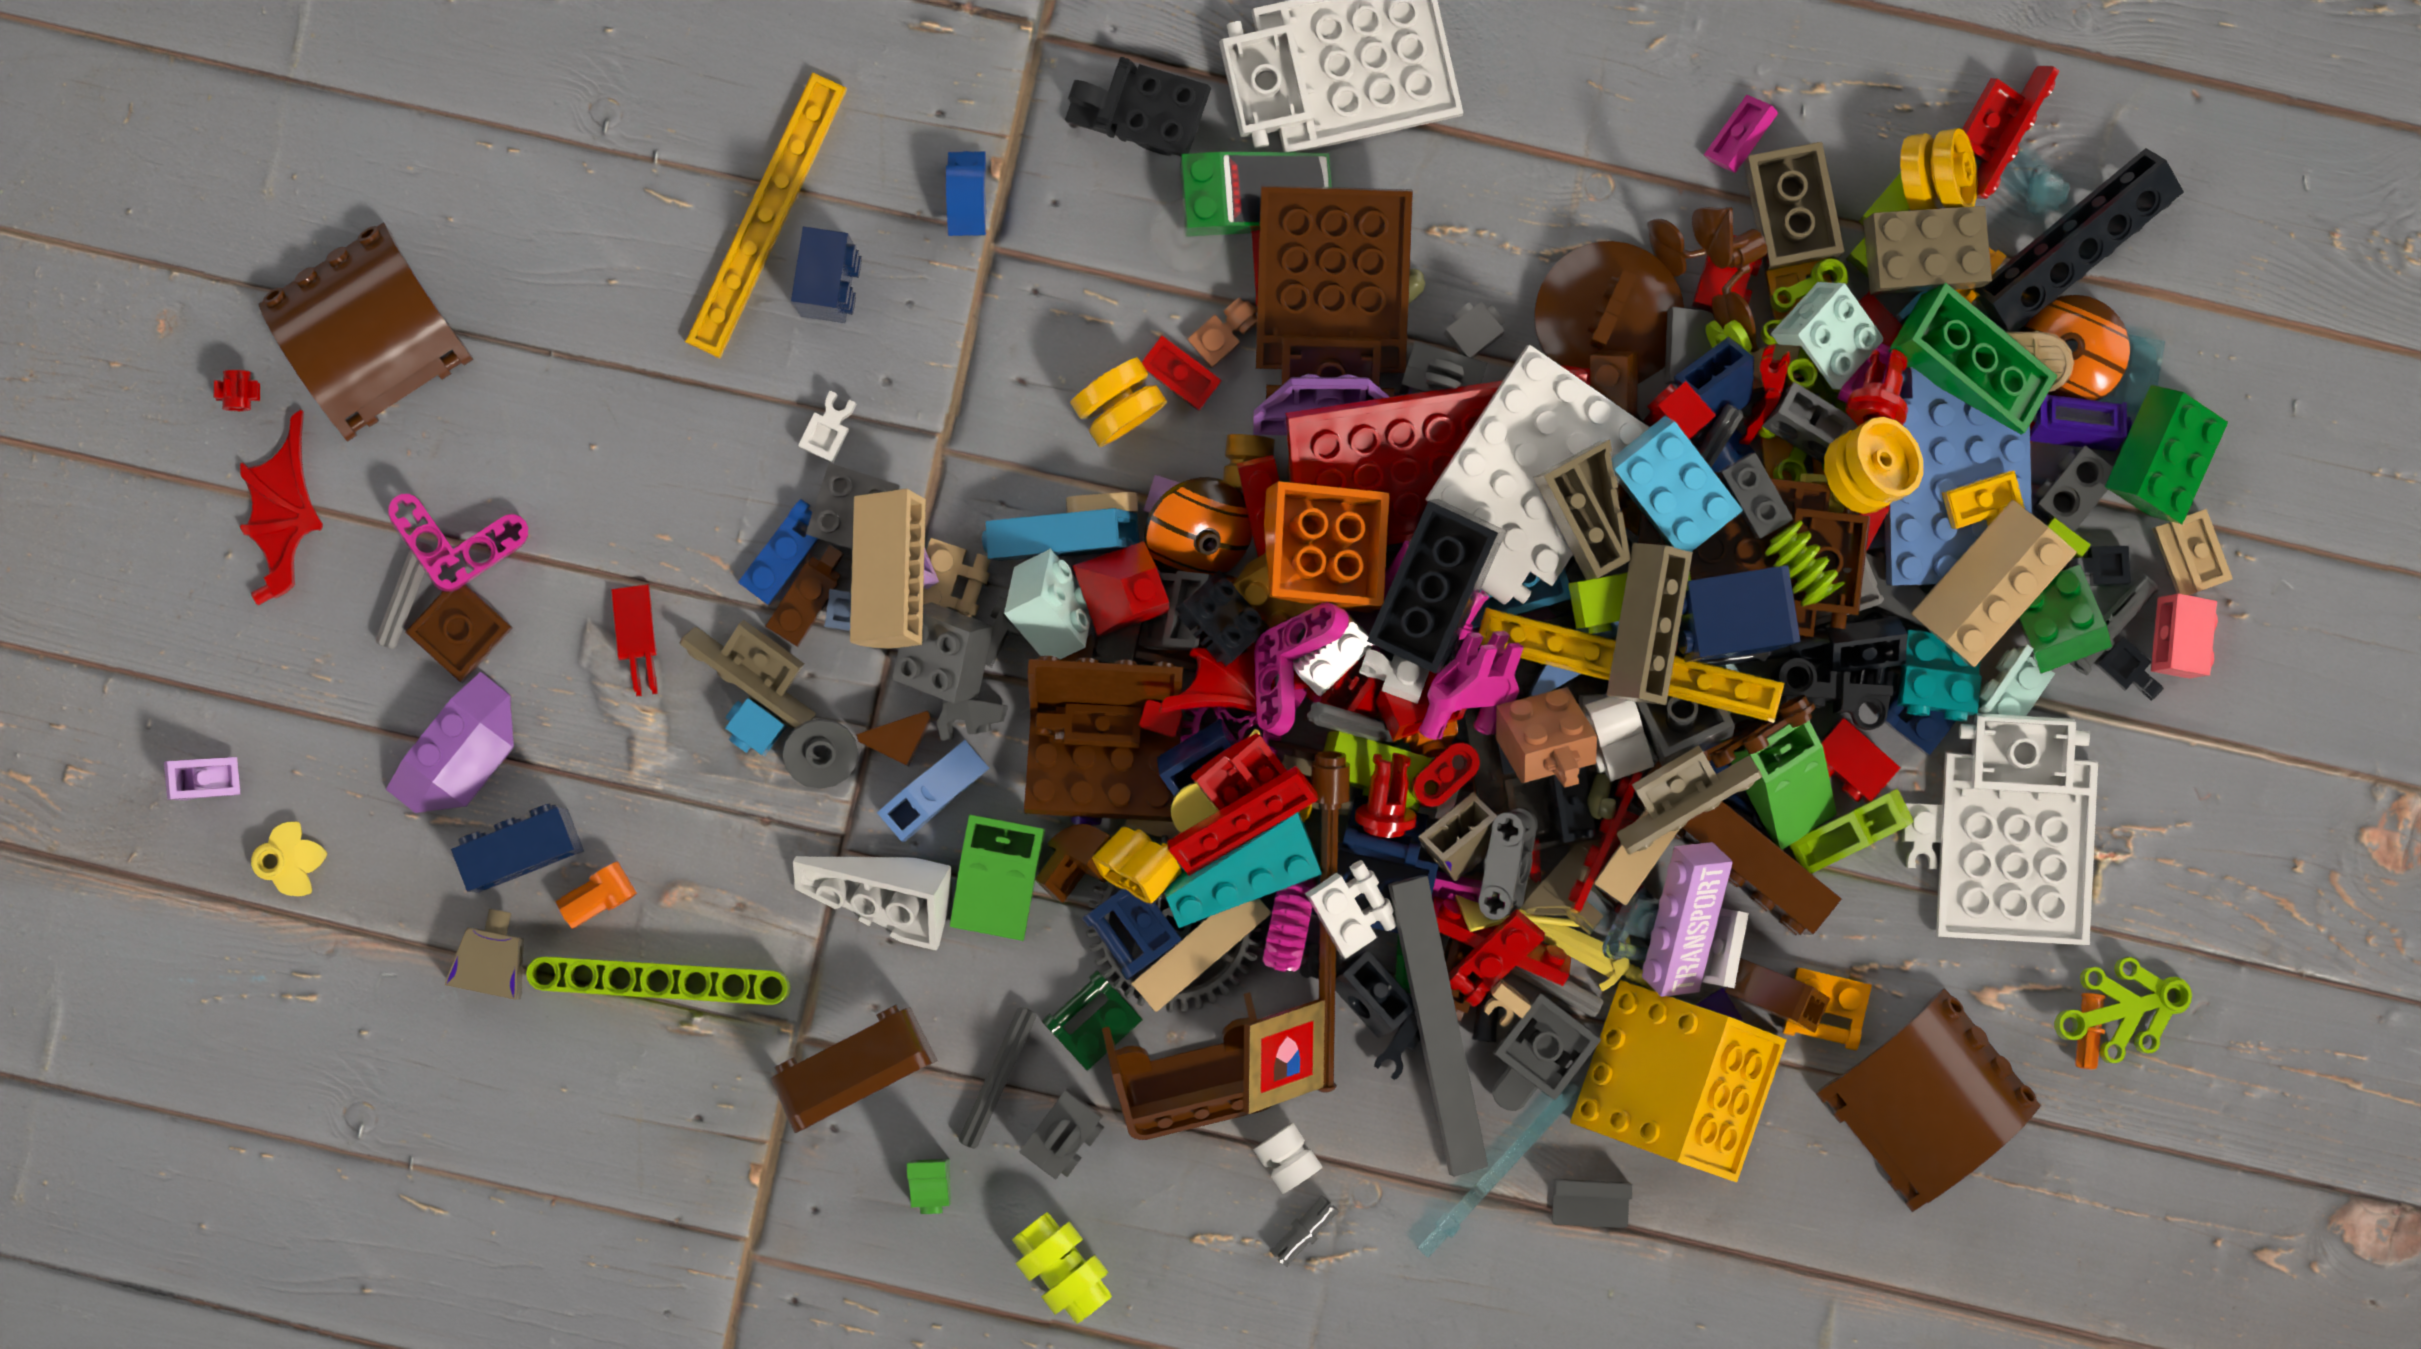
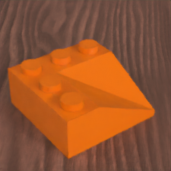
M1279 481L1267 488L1264 532L1270 597L1314 606L1328 602L1345 611L1372 613L1380 609L1384 602L1389 493Z

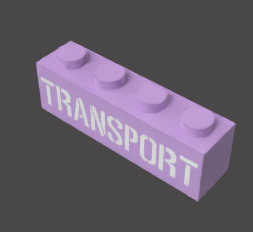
M1713 842L1674 846L1642 973V978L1661 997L1700 991L1733 863Z

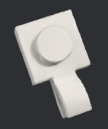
M1367 649L1359 673L1385 681L1381 691L1418 704L1429 670L1395 654L1391 662L1380 652Z

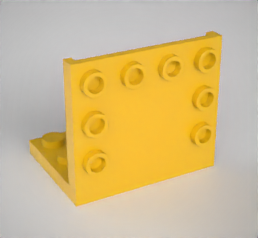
M1620 980L1600 1035L1601 1041L1596 1046L1570 1123L1681 1164L1737 1182L1787 1039L1729 1016L1669 996L1661 997L1657 992Z

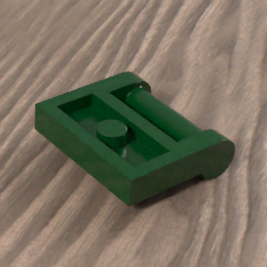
M1098 970L1089 977L1091 981L1053 1016L1049 1013L1042 1020V1023L1086 1071L1107 1053L1102 1028L1110 1027L1114 1045H1116L1143 1020ZM1102 992L1109 1000L1070 1035L1063 1026Z

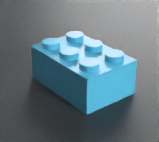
M1666 416L1611 458L1614 476L1617 477V481L1664 542L1670 547L1692 552L1743 511L1678 424Z

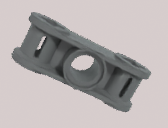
M1518 807L1510 812L1502 813L1494 819L1479 897L1481 912L1491 920H1499L1507 915H1511L1516 909L1520 910L1524 903L1527 879L1532 867L1534 841L1538 828L1535 815L1526 808Z

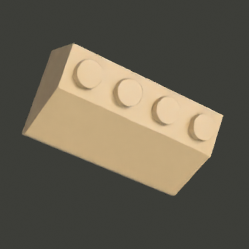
M2011 500L1910 614L1966 664L1975 667L2077 552L2047 525L2017 502Z

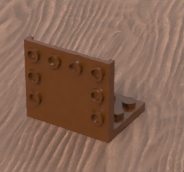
M1040 656L1037 659H1029L1030 729L1024 814L1173 822L1171 805L1174 795L1159 775L1157 757L1180 743L1181 732L1172 738L1140 727L1139 748L1064 744V742H1054L1055 736L1036 735L1035 722L1036 713L1056 714V707H1065L1066 703L1141 707L1142 717L1147 700L1162 703L1166 697L1182 693L1183 667H1175L1174 664L1169 662H1156L1152 666L1137 665L1136 662L1131 660H1118L1114 664L1099 663L1093 658H1079L1076 662L1060 661L1055 656Z

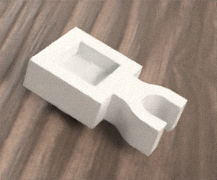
M829 391L825 400L826 412L824 416L814 412L798 447L834 463L849 432L847 427L841 425L842 421L853 413L857 404L848 400L845 409L841 411L835 410L833 403L838 395Z
M1905 803L1914 819L1912 824L1903 829L1902 841L1912 842V849L1906 858V868H1916L1915 859L1917 855L1924 854L1928 858L1927 869H1937V857L1932 849V843H1942L1943 805Z

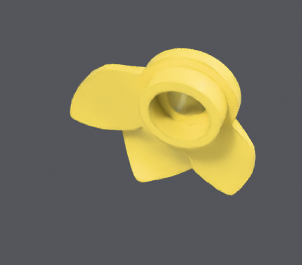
M286 822L275 827L271 832L268 843L258 846L251 857V866L254 873L264 880H272L278 891L289 896H306L312 893V885L307 873L316 870L327 857V851L316 842L301 840L302 828L300 822ZM270 854L275 855L277 858V865L272 869L265 865V858Z

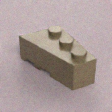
M1610 439L1599 441L1533 477L1586 579H1597L1631 560L1623 512H1620L1616 489L1618 488V483L1613 471Z

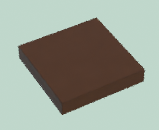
M465 584L452 592L442 591L405 633L460 683H463L513 627Z

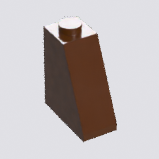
M1740 958L1735 987H1727L1725 993L1740 1001L1814 1033L1830 1001L1828 996L1810 985L1743 958Z

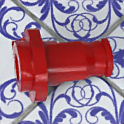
M1875 349L1870 354L1871 366L1866 372L1863 387L1853 391L1848 396L1846 404L1848 416L1858 426L1870 419L1879 417L1896 420L1901 425L1905 423L1908 406L1900 397L1903 385L1902 372L1906 369L1908 361L1907 357L1900 351L1895 349L1891 351L1888 367L1880 362V352Z
M1376 753L1372 760L1375 764V769L1370 779L1368 803L1356 809L1355 821L1364 826V831L1371 835L1386 838L1400 837L1405 834V831L1411 830L1416 826V813L1406 808L1409 784L1407 767H1410L1411 759L1405 755L1393 753L1391 763L1390 761L1383 760L1382 755Z

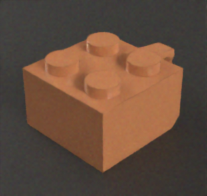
M1568 687L1496 706V740L1521 783L1556 775L1564 788L1579 784V768L1596 764L1597 734Z

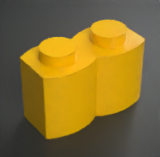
M1122 827L1092 857L1103 878L1119 888L1126 889L1138 899L1150 904L1182 873L1177 860L1169 852L1167 844L1162 843L1159 845L1152 842L1150 837L1140 829L1134 831L1130 828Z

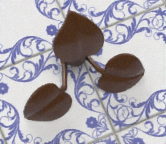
M1701 207L1695 210L1692 215V227L1694 236L1702 249L1688 251L1684 249L1682 233L1674 224L1659 218L1650 220L1647 223L1653 254L1667 267L1674 277H1678L1686 272L1685 258L1691 259L1703 255L1710 256L1712 262L1721 269L1726 267L1738 268V271L1722 287L1723 295L1718 294L1713 297V315L1715 321L1718 322L1722 329L1733 320L1741 323L1752 346L1750 352L1759 351L1760 349L1756 344V328L1751 309L1743 297L1738 293L1731 292V289L1744 274L1751 271L1750 263L1767 254V244L1762 234L1756 229H1750L1733 238L1732 207Z

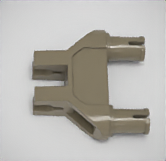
M1551 815L1544 826L1557 835L1554 815ZM1597 831L1595 837L1577 838L1575 841L1565 842L1570 846L1568 854L1542 883L1540 881L1535 883L1528 877L1524 903L1521 909L1526 913L1534 915H1566L1588 934L1594 931L1604 916L1587 900L1580 913L1571 912L1570 908L1573 902L1567 899L1576 879L1583 881L1588 867L1584 866L1583 863L1591 845L1599 846L1600 839ZM1593 883L1591 891L1614 908L1619 901Z

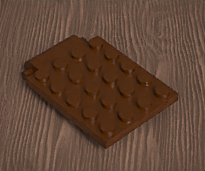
M1261 185L1255 369L1282 370L1281 385L1266 384V399L1291 377H1301L1308 374L1319 377H1339L1349 374L1357 377H1367L1380 387V372L1405 373L1412 189ZM1380 388L1389 397H1394V388Z
M1714 472V473L1717 475V477L1720 479V481L1722 482V480H1721V478L1719 477L1718 473H1717V472ZM1770 478L1793 518L1792 521L1758 539L1754 538L1741 513H1739L1692 551L1689 570L1691 581L1773 568L1780 555L1766 556L1765 552L1771 545L1770 540L1798 520H1802L1803 524L1797 531V534L1809 531L1811 538L1806 543V546L1814 544L1820 546V550L1814 558L1827 557L1829 559L1823 571L1836 569L1838 572L1832 584L1845 582L1836 591L1815 604L1800 605V602L1806 595L1805 591L1793 594L1799 635L1814 637L1817 611L1832 612L1830 627L1846 629L1847 614L1859 615L1870 516L1859 515V512L1852 511L1844 506V513L1828 512L1831 493L1829 485ZM1640 511L1637 543L1667 545ZM1851 568L1852 570L1849 573H1846L1843 569ZM1796 579L1791 580L1792 589L1798 582Z

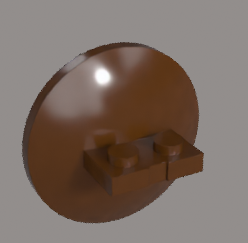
M1617 241L1595 242L1581 246L1566 254L1546 275L1535 303V331L1544 355L1557 364L1590 369V355L1600 350L1638 351L1639 384L1665 367L1667 309L1671 307L1684 308V302L1674 276L1653 254L1629 243Z

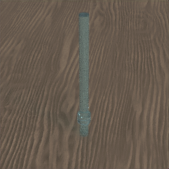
M1570 1081L1558 1098L1546 1107L1449 1214L1445 1212L1435 1222L1437 1227L1417 1249L1429 1258L1448 1236L1452 1239L1462 1228L1459 1224L1580 1094L1581 1089Z

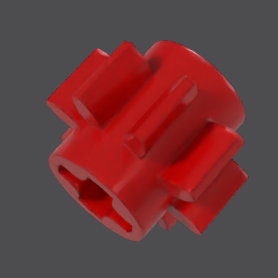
M225 370L223 371V380H214L213 398L216 401H222L223 410L234 412L250 411L251 401H260V383H258V380H251L252 372Z

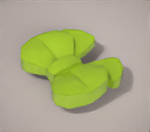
M1715 320L1706 325V335L1712 348L1727 337H1730L1750 353L1752 346L1741 323L1736 320L1730 321L1724 326V329Z

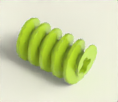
M1798 520L1770 540L1771 545L1765 554L1766 556L1780 555L1773 565L1774 567L1788 565L1790 579L1798 581L1793 587L1792 592L1795 594L1805 591L1806 595L1800 602V605L1806 606L1821 601L1840 588L1845 582L1832 584L1838 572L1836 569L1823 571L1829 559L1827 557L1814 558L1820 550V546L1818 544L1806 546V543L1811 538V533L1807 531L1797 534V531L1803 524L1802 520Z

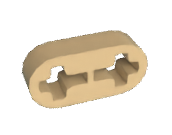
M1136 492L1078 495L1066 498L1067 513L1111 508L1133 513L1138 512Z

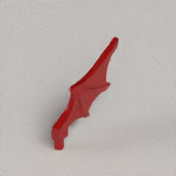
M299 410L291 416L288 436L281 449L271 459L253 467L240 463V474L248 486L252 500V511L247 524H241L240 529L244 535L249 536L260 547L269 568V574L263 577L266 585L251 592V596L258 606L272 598H279L295 586L294 561L296 549L306 534L311 531H321L323 528V523L312 505L304 478L302 461L303 410Z
M1252 643L1246 652L1240 654L1226 667L1221 661L1217 663L1216 659L1207 649L1192 648L1190 656L1198 661V671L1194 681L1184 692L1176 696L1166 697L1161 703L1159 712L1164 713L1199 707H1231L1257 713L1255 643ZM1294 670V690L1310 689ZM1274 679L1271 684V691L1275 688Z

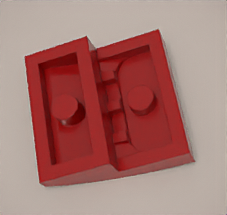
M1256 733L1221 752L1193 773L1191 778L1216 810L1219 811L1287 770L1263 738Z

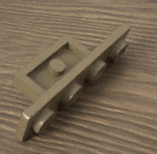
M743 620L738 624L725 646L718 643L698 627L691 629L679 642L681 646L687 649L691 657L705 662L715 669L724 681L735 684L744 690L753 702L766 706L773 711L785 725L796 728L806 721L813 720L816 713L787 692L805 663L747 621Z
M1698 745L1632 784L1649 814L1620 830L1617 836L1628 854L1647 849L1653 844L1654 840L1670 831L1681 829L1690 819L1702 812L1715 809L1721 801L1736 792L1749 789L1755 781L1762 777V774L1750 756L1743 758L1716 774Z

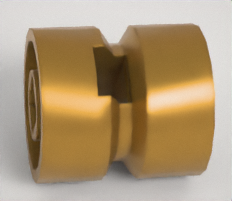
M1228 434L1225 457L1230 460V464L1224 466L1223 480L1232 484L1240 492H1243L1236 463L1273 455L1275 439L1258 435Z

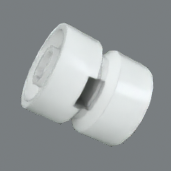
M1294 1123L1281 1129L1253 1149L1264 1167H1272L1271 1178L1282 1194L1296 1187L1323 1168L1312 1150L1302 1147L1305 1139Z

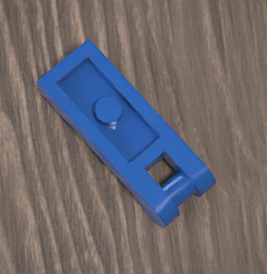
M800 499L794 505L787 518L738 581L740 585L768 606L819 540V538L809 535L803 538L794 531L800 521L808 527L813 513L809 509L810 505L803 499Z

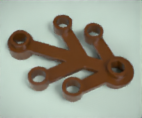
M1805 695L1796 696L1778 707L1774 723L1765 720L1750 721L1749 719L1740 721L1734 726L1732 739L1703 753L1708 761H1713L1716 768L1725 766L1735 760L1736 756L1733 751L1743 744L1749 754L1757 753L1769 745L1766 737L1787 724L1795 728L1808 722L1812 718L1810 713L1816 707L1813 701H1808Z

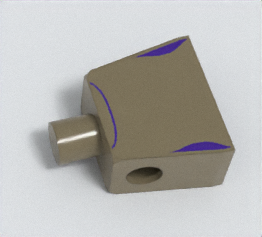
M1473 792L1419 836V840L1429 856L1439 864L1438 866L1452 880L1456 881L1466 873L1471 872L1486 857L1489 849L1492 824L1497 815Z
M489 908L485 930L467 927L447 975L446 986L514 1000L521 999L524 938L507 935L511 917L510 912Z

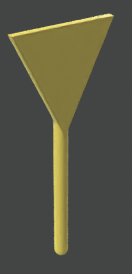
M1458 895L1455 896V900L1470 932L1501 924L1509 916L1507 915L1499 920H1491L1481 912L1479 903ZM1524 914L1533 923L1579 927V925L1568 918Z

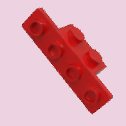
M2037 66L2021 94L1998 78H1990L1962 128L1969 138L1974 157L1982 162L1977 170L1978 187L1976 199H1987L1998 189L2001 182L2000 176L2007 164L2016 157L2019 151L2018 144L2023 135L2034 125L2037 119L2036 112L2043 100L2055 88V79L2059 73V69L2056 67Z
M1641 772L1621 778L1614 793V796L1620 798L1617 803L1615 816L1609 820L1603 818L1599 827V831L1604 833L1599 846L1591 845L1583 863L1584 866L1588 867L1583 881L1576 879L1567 900L1573 902L1570 908L1571 912L1576 914L1581 912L1595 879L1621 843L1617 833L1636 822L1639 818L1638 815L1627 811V807L1635 792L1632 784L1640 780Z

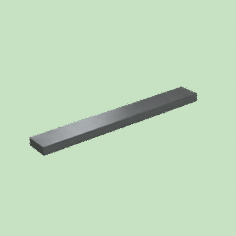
M1422 874L1389 883L1388 887L1449 1175L1455 1177L1488 1167L1429 880L1428 876Z

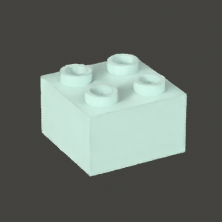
M1049 549L1015 566L1004 611L1008 619L1040 656H1055L1062 659L1085 648L1091 617L1079 583L1073 576L1069 565L1064 560H1060Z

